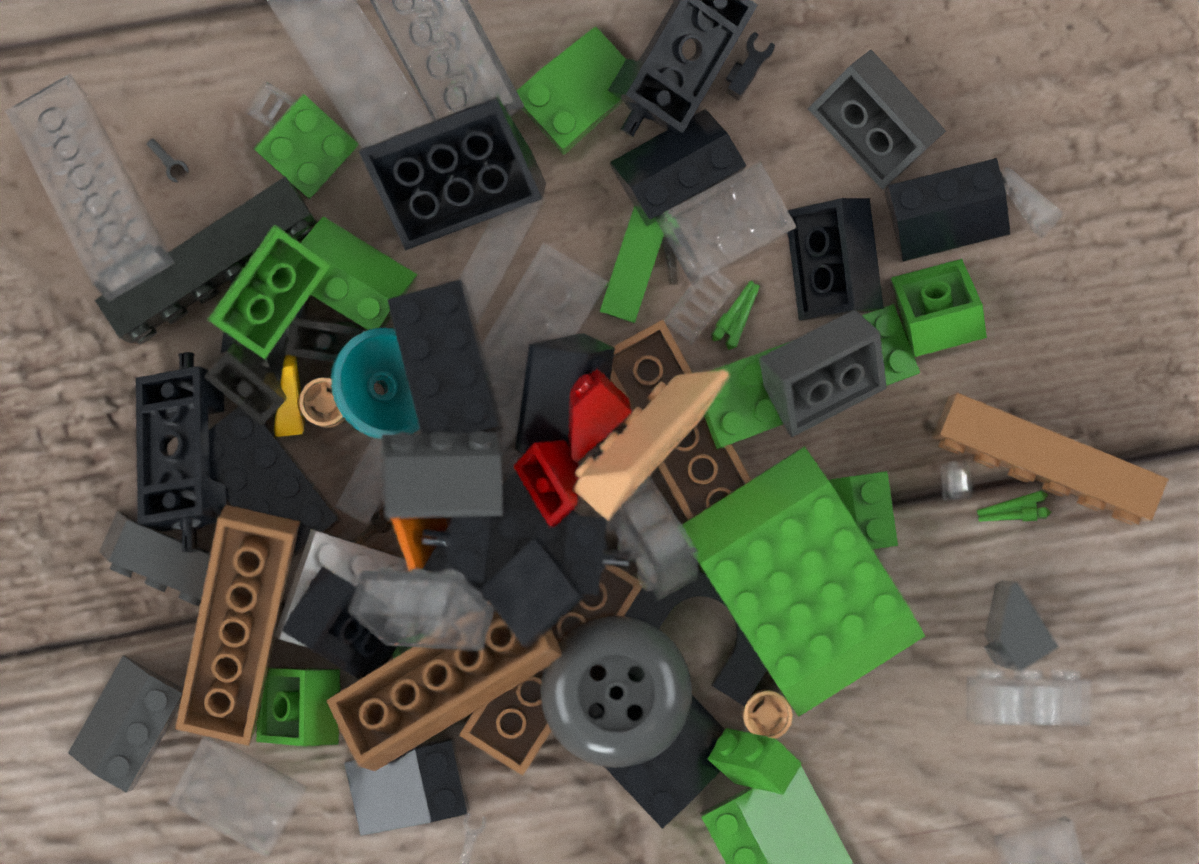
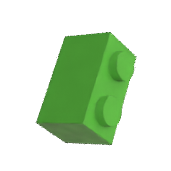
M729 728L724 730L708 757V760L734 784L780 795L785 794L802 764L776 738Z

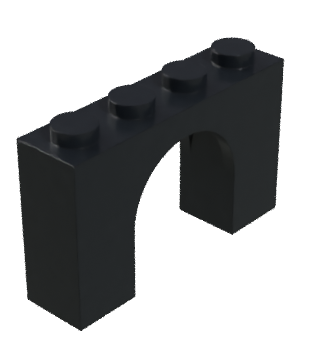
M675 547L672 553L664 549L643 582L642 589L624 616L643 620L660 629L671 610L688 598L709 597L719 601L727 609L728 607L706 573H702L691 566L694 559ZM733 617L736 624V642L731 654L711 685L745 706L767 671V668Z

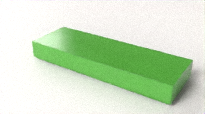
M634 206L600 308V313L635 324L670 217L664 216L646 227Z

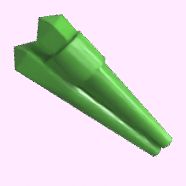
M749 281L727 313H723L715 325L716 328L711 333L713 341L721 340L724 334L728 335L725 342L727 349L731 350L737 347L760 286Z
M1040 490L977 510L979 522L1022 520V522L1047 519L1052 512L1046 507L1037 508V503L1044 502L1048 494Z

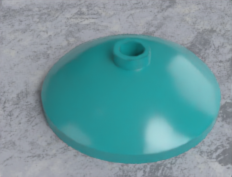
M370 329L352 338L337 355L331 375L333 397L343 417L358 431L378 439H382V435L397 433L413 434L420 430L395 329ZM375 383L382 385L384 388L383 395L375 392Z

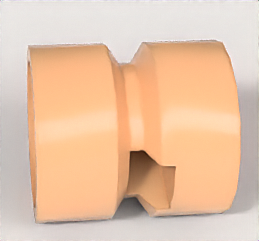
M321 377L314 379L304 387L300 394L299 405L302 414L308 421L322 428L337 427L346 421L335 403L331 378Z
M756 690L752 693L745 706L742 705V720L750 733L777 739L785 734L791 726L793 717L791 706L785 697L774 690Z

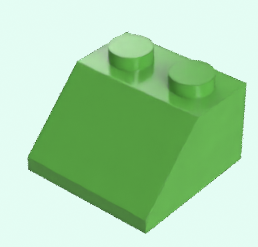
M962 259L891 277L904 331L915 357L987 338L983 304Z
M269 667L257 721L256 742L295 746L339 745L340 728L326 700L340 692V669Z

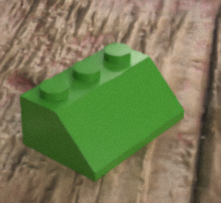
M324 216L300 243L330 265L310 296L365 330L386 327L391 319L387 299L405 295L417 277V274Z
M274 225L208 320L265 359L330 265Z

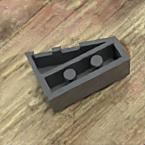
M117 511L99 550L107 561L112 563L110 569L130 578L133 572L147 577L144 582L146 585L163 592L166 591L167 586L180 591V599L199 606L203 596L211 553L197 547L198 552H182L181 539L179 540L159 530L139 525L138 522L127 518V515Z

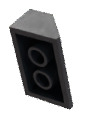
M706 109L693 115L683 133L666 130L609 163L646 227L742 174L747 166L729 134Z
M997 158L891 184L884 190L902 262L1011 234L1007 196Z
M840 198L785 211L799 321L842 316L854 309L858 313L884 309L870 198Z
M585 333L529 344L515 450L526 453L534 443L565 440L569 447V401L572 387L580 377L585 374L590 375L597 368L610 380L614 347ZM601 441L585 456L599 453Z

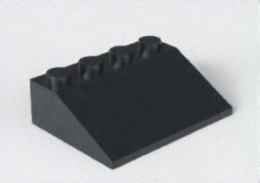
M498 96L359 150L360 156L405 251L542 200L546 187L545 179L530 147Z
M633 666L628 670V678L632 682H640L644 678L645 673L640 666ZM606 673L602 675L597 681L603 680L606 677ZM618 685L612 686L609 690V696L614 700H619L624 695L623 688ZM692 695L691 707L686 723L680 734L667 749L653 759L635 766L623 768L605 767V769L663 829L721 772L708 760V757L725 729ZM593 703L590 705L588 713L593 719H600L605 714V708L600 703ZM637 704L630 705L626 711L627 717L633 721L641 719L643 716L642 707Z

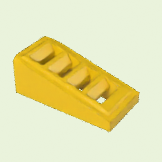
M294 351L286 352L283 361L274 422L275 437L300 435L304 432L305 416L302 414L299 405L301 385L296 353Z

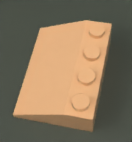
M725 370L676 375L667 385L661 381L647 398L651 401L644 410L639 406L635 408L624 421L627 428L620 435L614 431L601 445L600 449L603 453L596 461L589 457L578 469L576 475L580 479L573 491L605 519L609 520L702 420L730 374Z

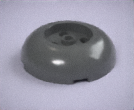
M605 616L589 620L577 626L558 642L562 656L543 670L540 688L541 704L549 728L557 740L569 752L594 765L623 768L651 760L673 743L680 734L689 715L692 700V683L690 672L682 653L664 632L652 624L637 618ZM597 664L604 666L606 677L601 681L593 680L589 673L592 666ZM633 666H640L644 670V678L640 682H632L628 678V670ZM618 685L623 688L624 695L619 700H614L609 696V690L612 686ZM600 703L604 706L605 714L602 718L593 719L590 717L588 709L591 704ZM632 704H637L642 707L643 716L636 721L630 720L626 714L627 708Z

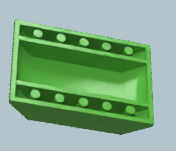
M805 446L677 527L798 717L925 637L911 609Z

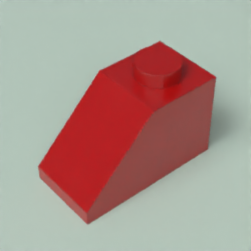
M598 368L590 375L585 374L580 377L573 385L572 392L570 393L568 443L571 458L576 463L632 413L629 398Z
M565 440L534 443L513 465L549 527H555L578 504L579 495L573 489L580 479L576 472L581 466L571 458L570 448Z

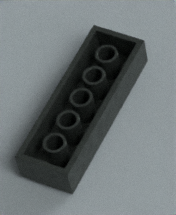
M283 177L97 298L95 302L120 339L131 344L135 341L138 344H142L158 333L155 329L165 321H168L169 324L177 322L189 313L186 309L188 306L198 300L201 304L211 300L220 293L218 290L219 286L228 280H236L274 225L299 242L312 230L311 226L316 224L317 221L291 182L286 177Z

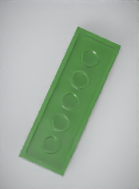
M892 304L884 307V309L862 315L880 332L886 386L919 374L920 370L895 305ZM785 344L711 370H725L730 374L704 415L716 449L784 425L764 387L759 357Z

